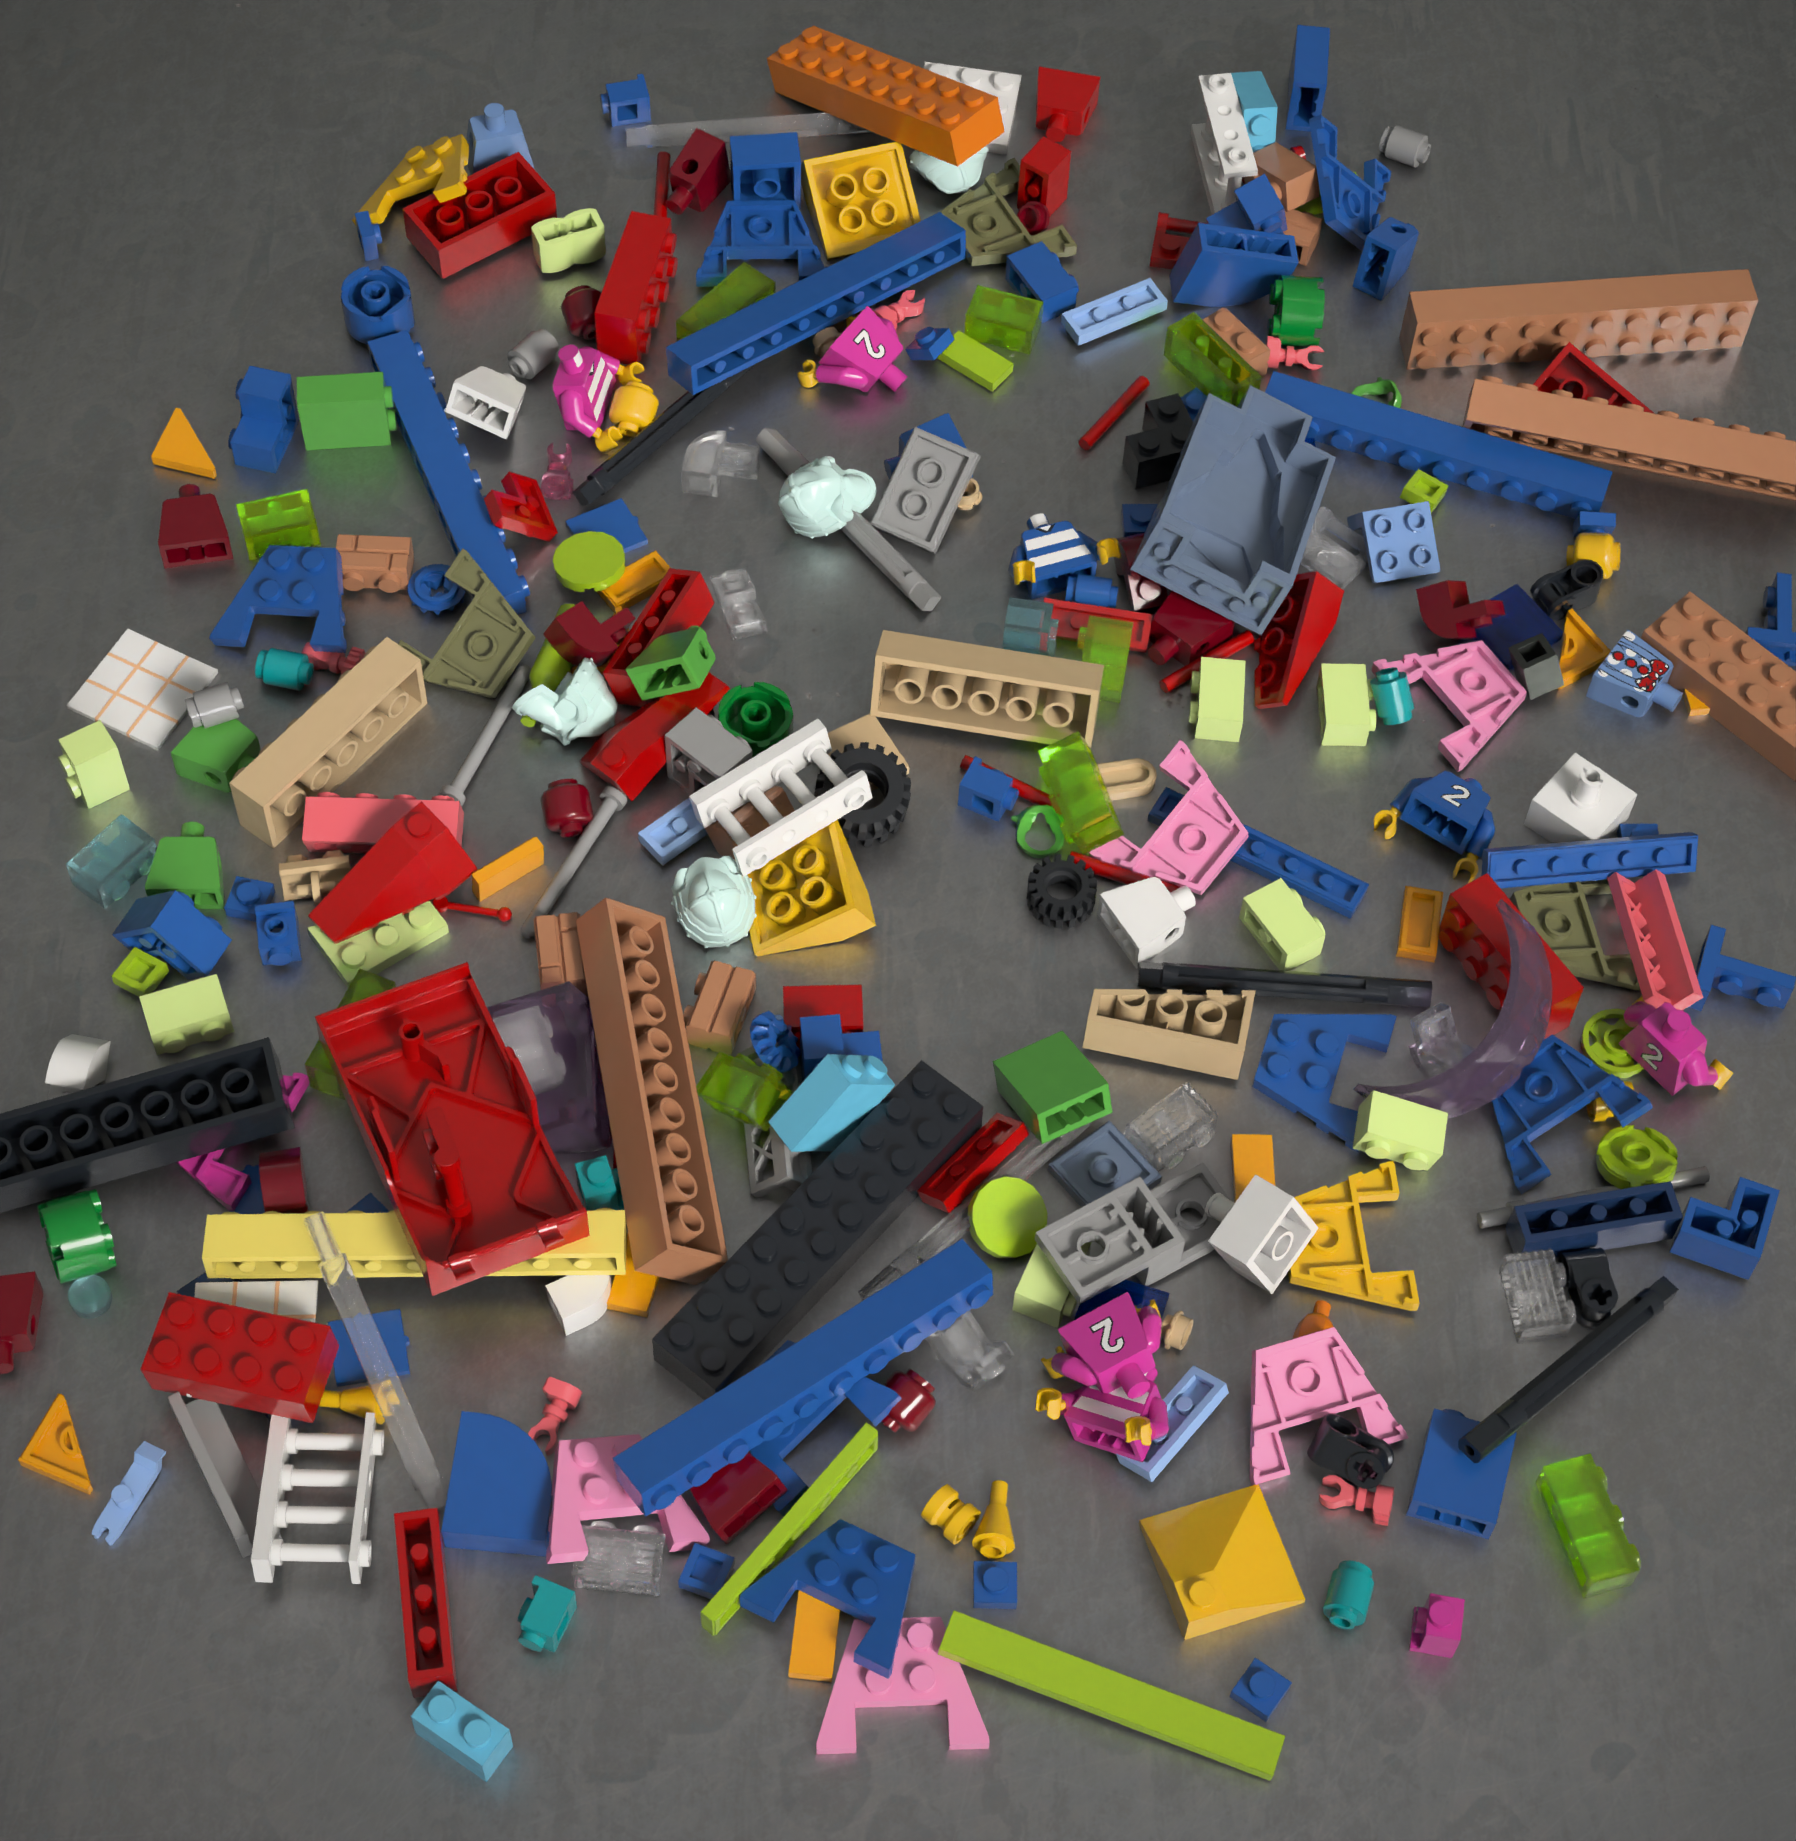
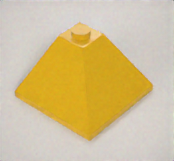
M892 142L803 160L801 165V185L807 208L827 260L853 255L921 221L901 143Z
M838 819L770 860L762 868L747 874L752 879L753 892L757 896L755 899V913L757 917L754 918L749 930L753 951L756 956L839 942L876 926L868 891Z
M1259 1484L1139 1520V1526L1183 1640L1304 1603L1306 1600Z

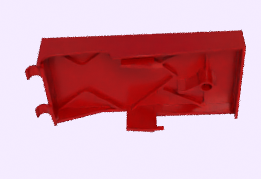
M468 962L315 1016L320 1042L432 1296L590 1236L587 1210L583 1207L540 1126L537 1099L513 1048L505 1047L470 973ZM438 1107L442 1108L461 1159V1172L472 1203L471 1212L460 1218L451 1216L447 1211L445 1200L448 1194L444 1179L436 1180L429 1156L435 1155V1153L429 1154L422 1134L423 1130L429 1129L425 1112Z

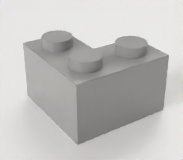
M697 707L665 734L667 778L689 795L752 758V749L745 739L740 736L735 737L724 729L716 717L712 715L707 716Z

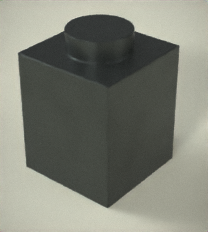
M1543 633L1508 647L1516 679L1525 688L1530 700L1564 686L1557 654Z

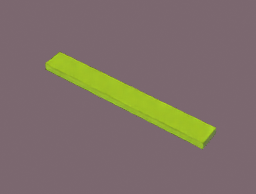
M953 1610L939 1647L938 1655L1268 1781H1271L1274 1775L1285 1736L955 1610Z

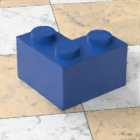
M1265 174L1234 190L1236 202L1206 218L1207 224L1277 234H1284L1283 232L1287 230L1285 209Z
M249 366L244 379H239L236 386L235 396L240 402L241 420L237 428H233L230 432L228 447L233 452L235 465L276 474L300 421L291 374Z
M176 890L136 899L112 934L130 951L136 947L152 956L160 955L187 980L207 977L232 941L222 931V926L216 920L204 916L194 907V902L189 896Z
M840 1014L800 1017L802 1081L810 1075L827 1054L874 1056L883 1062L879 1031L842 1034Z
M1740 1177L1728 1199L1726 1209L1690 1197L1682 1213L1683 1219L1674 1235L1670 1253L1749 1280L1761 1258L1780 1190Z

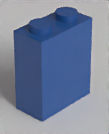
M1297 25L1289 71L1286 130L1311 132L1309 119L1322 114L1327 87L1330 28Z
M1434 1408L1427 1425L1406 1516L1489 1540L1497 1523L1517 1432L1479 1463H1473L1459 1449L1458 1441L1478 1425L1480 1421L1466 1418L1464 1414L1456 1410H1438Z

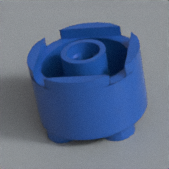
M369 266L353 271L343 281L341 303L347 331L354 339L368 344L367 341L405 330L409 332L413 328L415 319L411 291L407 278L400 271L389 266H381V270H370Z

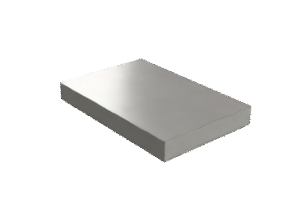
M914 427L870 524L876 529L936 554L979 462L980 455Z

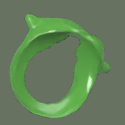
M1378 377L1377 382L1357 386L1352 391V394L1360 397L1363 395H1382L1392 392L1393 399L1388 402V405L1401 408L1402 396L1395 382L1389 379L1383 380L1381 377Z
M1031 805L1020 814L1011 817V820L1017 823V845L1029 856L1038 859L1050 857L1063 847L1064 826L1070 820L1064 818L1055 807ZM1039 813L1045 815L1046 823L1050 825V829L1055 836L1054 845L1047 850L1041 851L1031 848L1025 841V836Z

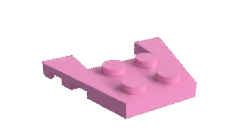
M1482 640L1439 648L1437 653L1419 656L1417 653L1403 655L1402 660L1387 662L1386 659L1373 662L1371 670L1376 676V672L1382 669L1398 668V672H1405L1407 674L1409 684L1422 678L1464 727L1441 739L1438 745V750L1457 772L1463 770L1519 707L1527 693L1525 688Z
M1180 740L1159 765L1160 771L1188 790L1177 806L1142 848L1137 847L1109 826L1088 853L1090 857L1147 876L1157 877L1160 880L1180 887L1186 885L1193 893L1202 895L1248 839L1249 835L1226 800L1211 783L1204 769L1194 759L1187 745Z
M1335 1327L1252 1351L1249 1474L1251 1485H1257L1291 1474L1279 1436V1430L1316 1420L1327 1414H1336L1356 1407L1364 1431L1384 1440L1388 1444L1408 1439L1406 1431L1401 1424L1396 1422L1381 1394H1377L1364 1375L1365 1371Z
M639 1434L559 1440L554 1456L551 1493L553 1501L548 1526L550 1536L549 1546L546 1550L547 1564L585 1560L589 1550L580 1521L644 1515L617 1481L613 1457L642 1440ZM682 1495L677 1496L674 1502L665 1509L656 1510L651 1513L658 1514L669 1552L692 1550L694 1543L707 1546L710 1540L709 1535Z
M941 1617L902 1619L898 1647L894 1657V1666L889 1679L854 1663V1652L872 1626L859 1619H854L816 1742V1755L856 1753L855 1708L946 1705L949 1750L989 1749L988 1732L960 1663L938 1655L939 1647L946 1631Z

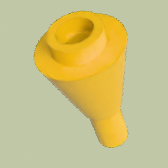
M386 1382L345 1389L343 1391L324 1390L319 1407L341 1408L342 1411L364 1419L366 1418V1412L375 1413L376 1423L381 1425L387 1417L393 1414L395 1395L393 1391L389 1390Z
M995 1480L991 1483L989 1505L986 1507L972 1541V1545L977 1551L991 1559L1002 1558L1015 1549L1009 1512L1006 1506L1008 1484L1002 1480Z

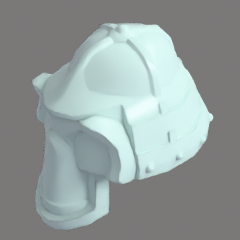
M985 146L958 167L915 150L908 158L909 167L947 194L966 193L970 187L979 181L989 149Z
M823 456L819 459L816 458L814 461L800 467L794 473L789 474L779 492L778 506L795 534L799 533L813 539L814 537L828 536V534L834 533L847 525L846 522L853 519L854 514L852 510L862 513L869 508L875 499L877 489L873 478L866 473L854 469L842 470L835 463V459L832 456Z
M585 657L573 675L567 672L555 692L542 684L523 694L513 704L512 709L516 714L528 716L540 722L542 732L556 737L566 746L570 744L571 740L578 737L600 736L607 729L612 728L615 725L614 721L618 705L615 697L608 690L604 677L596 668L597 666L593 659Z
M723 856L719 859L710 857L699 858L689 868H681L676 874L674 884L671 886L673 893L671 905H674L678 917L677 922H680L687 933V937H691L705 948L729 947L730 944L736 943L743 937H747L754 918L757 917L755 913V899L757 896L753 892L752 879L748 875L744 877L741 875L737 863L732 857Z

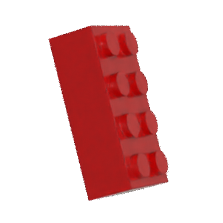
M519 152L468 176L467 180L463 182L467 187L465 195L440 203L433 193L402 208L406 237L442 279L532 235L531 227L536 223L549 218H557L555 192Z
M631 211L596 306L594 315L597 350L620 360L621 364L640 363L642 354H648L651 345V328H657L660 319V303H665L668 297L669 277L674 278L676 275L678 258L673 257V253L676 247L677 235L672 233L671 218Z
M1486 873L1450 893L1439 927L1440 942L1447 951L1453 952L1462 963L1466 975L1471 980H1476L1482 987L1490 1004L1494 1008L1500 1009L1510 1021V1026L1518 1037L1524 1038L1532 1048L1550 1035H1555L1568 1028L1584 987L1489 874Z
M169 1292L140 1370L151 1388L169 1393L179 1392L183 1396L190 1394L192 1398L313 1423L339 1344L331 1327L328 1325Z

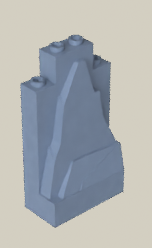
M1251 385L1237 407L1209 393L1194 418L1167 490L1154 511L1130 570L1262 635L1294 584L1336 459L1331 454L1305 442L1313 417Z

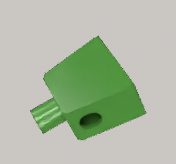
M693 625L686 630L659 636L625 670L643 701L700 688L716 658L707 640L706 632L701 627Z
M233 719L206 729L204 725L197 728L193 727L170 753L176 774L229 793L231 792L229 782L239 769L247 767L259 755L261 748L255 733L239 720Z
M192 821L185 822L181 826L180 837H163L160 839L145 884L147 896L176 890L189 896L193 900L196 909H224L226 904L218 845L215 838L204 837L205 827L202 824Z

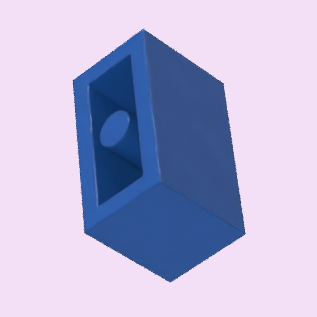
M1042 241L1007 255L1005 280L1040 324L1059 317L1062 313L1076 307V297L1079 292L1076 279L1065 271L1060 264L1058 256L1054 252H1050Z

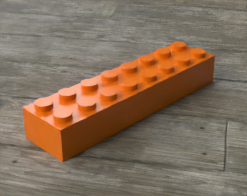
M816 26L805 29L798 37L782 45L778 51L767 57L776 93L957 167L1005 132L998 97Z

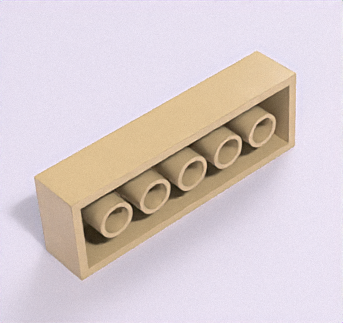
M883 630L875 656L870 716L1091 751L1104 665Z
M388 637L377 646L371 647L355 667L345 671L328 692L319 695L314 700L312 706L301 717L293 719L288 724L286 730L274 742L266 744L259 755L247 767H243L235 773L229 784L240 825L273 849L304 821L306 797H317V794L321 792L333 793L428 703L421 660Z

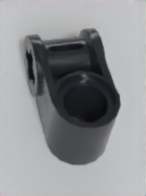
M1586 559L1580 560L1559 571L1539 578L1532 585L1530 594L1533 598L1539 599L1547 609V617L1551 621H1558L1566 617L1569 609L1577 611L1592 605L1596 601L1603 579V570L1597 562Z
M1601 1247L1560 1253L1558 1257L1559 1276L1562 1285L1566 1289L1574 1318L1582 1327L1594 1330L1611 1316V1310L1616 1306L1618 1300V1292L1610 1273L1607 1255Z
M1336 1414L1324 1416L1307 1450L1309 1458L1314 1463L1337 1473L1364 1489H1372L1378 1486L1394 1462V1453L1388 1443L1355 1426L1347 1418ZM1376 1449H1379V1452H1378V1454L1376 1455V1454L1374 1453V1451H1375ZM1369 1460L1374 1463L1373 1466L1368 1464ZM1364 1472L1367 1473L1365 1478L1362 1477Z

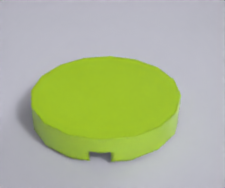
M588 531L575 534L564 540L557 547L553 556L556 578L564 587L575 592H585L584 589L594 588V592L604 590L615 584L624 574L626 559L622 544L615 537L604 532Z
M1626 1125L1623 1128L1620 1126L1611 1129L1601 1138L1596 1153V1163L1598 1171L1606 1181L1619 1189L1672 1181L1677 1170L1678 1154L1676 1147L1670 1139L1659 1131L1649 1127H1645L1644 1130L1634 1129V1125Z
M1004 1176L986 1182L974 1193L968 1205V1216H970L969 1222L971 1225L969 1230L974 1241L988 1254L996 1258H1016L1030 1253L1036 1247L1035 1233L1047 1225L1048 1213L1042 1196L1033 1185L1020 1178Z

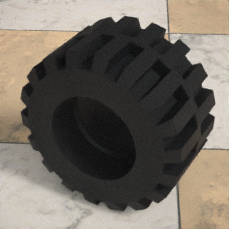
M860 742V747L854 749L852 743L844 745L843 753H840L837 749L830 755L832 760L848 778L863 770L867 774L868 781L876 785L884 796V801L877 807L852 810L838 819L845 838L849 839L848 845L856 846L857 841H863L864 847L872 846L874 839L877 838L879 843L887 840L889 833L894 835L898 831L900 823L905 819L911 797L910 777H906L907 768L904 763L897 765L898 756L893 752L887 756L883 753L885 747L877 744L875 750L869 749V742ZM821 769L816 780L814 792L816 798L835 787Z

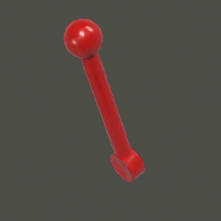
M446 897L439 900L434 898L433 906L439 913L450 909L498 917L502 922H507L512 917V912L507 907H501L498 910L448 902Z

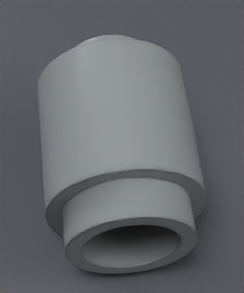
M1398 125L1395 128L1388 126L1383 132L1379 143V151L1385 153L1386 158L1415 168L1420 162H1426L1431 150V144L1428 143L1427 135Z
M545 329L530 332L508 352V366L517 377L534 378L555 358L556 352L559 349L556 339Z
M228 682L194 692L193 697L185 699L194 728L204 725L206 729L240 718L238 710L245 708L238 687L230 688Z

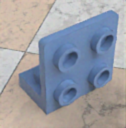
M1429 501L1364 511L1347 517L1349 532L1362 530L1372 583L1440 572Z

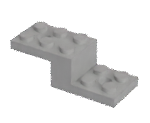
M1204 1162L1151 1191L1139 1176L1035 1233V1241L1080 1305L1133 1275H1136L1144 1288L1215 1250L1208 1240L1221 1222L1207 1216L1205 1208L1207 1202L1215 1193L1219 1192L1229 1200L1230 1198ZM1186 1208H1193L1201 1213L1202 1219L1195 1223L1188 1222L1181 1217L1180 1212ZM1087 1242H1096L1102 1246L1104 1252L1100 1256L1090 1257L1083 1253L1081 1246Z

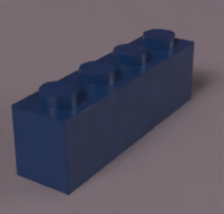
M1669 1181L1514 1206L1506 1226V1232L1516 1264L1558 1258L1559 1254L1564 1252L1597 1247L1608 1250L1673 1239L1683 1219V1215L1672 1183Z

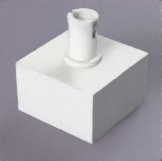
M1574 753L1532 799L1524 825L1550 843L1610 839L1617 832L1619 824H1624L1628 820L1637 793L1577 753Z
M1256 1174L1235 1203L1218 1192L1209 1199L1205 1208L1207 1216L1221 1222L1208 1242L1235 1272L1270 1294L1274 1293L1319 1229L1293 1196Z

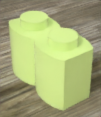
M596 209L577 210L564 218L545 219L531 227L534 257L542 273L559 272L569 268L574 263H590L606 255L604 224Z

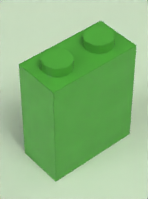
M383 372L297 377V407L306 451L391 445V431L397 430L396 410L389 409L394 407L392 386H385Z
M1063 1030L993 1061L998 1092L1041 1144L1113 1113L1108 1082Z

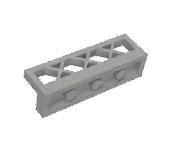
M753 1046L737 1055L751 1195L760 1198L783 1186L795 1191L812 1174L810 1151L791 1152L768 1122L803 1083L800 1056L798 1057V1065L786 1073L775 1072L763 1063L757 1076L754 1077L752 1061L759 1057ZM764 1088L766 1089V1100L758 1112L756 1101ZM767 1123L770 1127V1135L764 1146L761 1147L759 1137ZM772 1159L774 1176L763 1180V1171L769 1160Z
M176 1392L167 1397L174 1416L242 1558L252 1554L260 1490L218 1404L201 1399L185 1404L180 1393Z

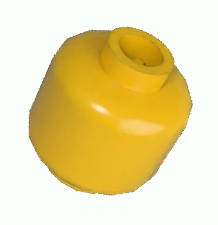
M628 382L627 385L616 389L609 411V419L621 431L622 435L634 437L655 419L659 401L649 386L639 382Z
M1580 533L1576 537L1574 545L1567 546V566L1584 559L1592 560L1601 566L1603 570L1602 580L1609 579L1613 571H1619L1621 557L1620 542H1614L1613 536L1609 533Z

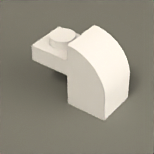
M75 1034L61 1039L52 1054L46 1074L45 1083L50 1084L48 1100L95 1087L96 1084L106 1079L111 1041Z
M567 1275L545 1285L548 1302L566 1336L594 1323L606 1312L607 1301L612 1287L610 1275Z

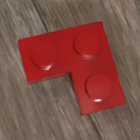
M509 471L501 480L506 493L492 489L484 498L491 521L494 526L500 529L511 530L528 537H535L550 542L558 532L537 480Z

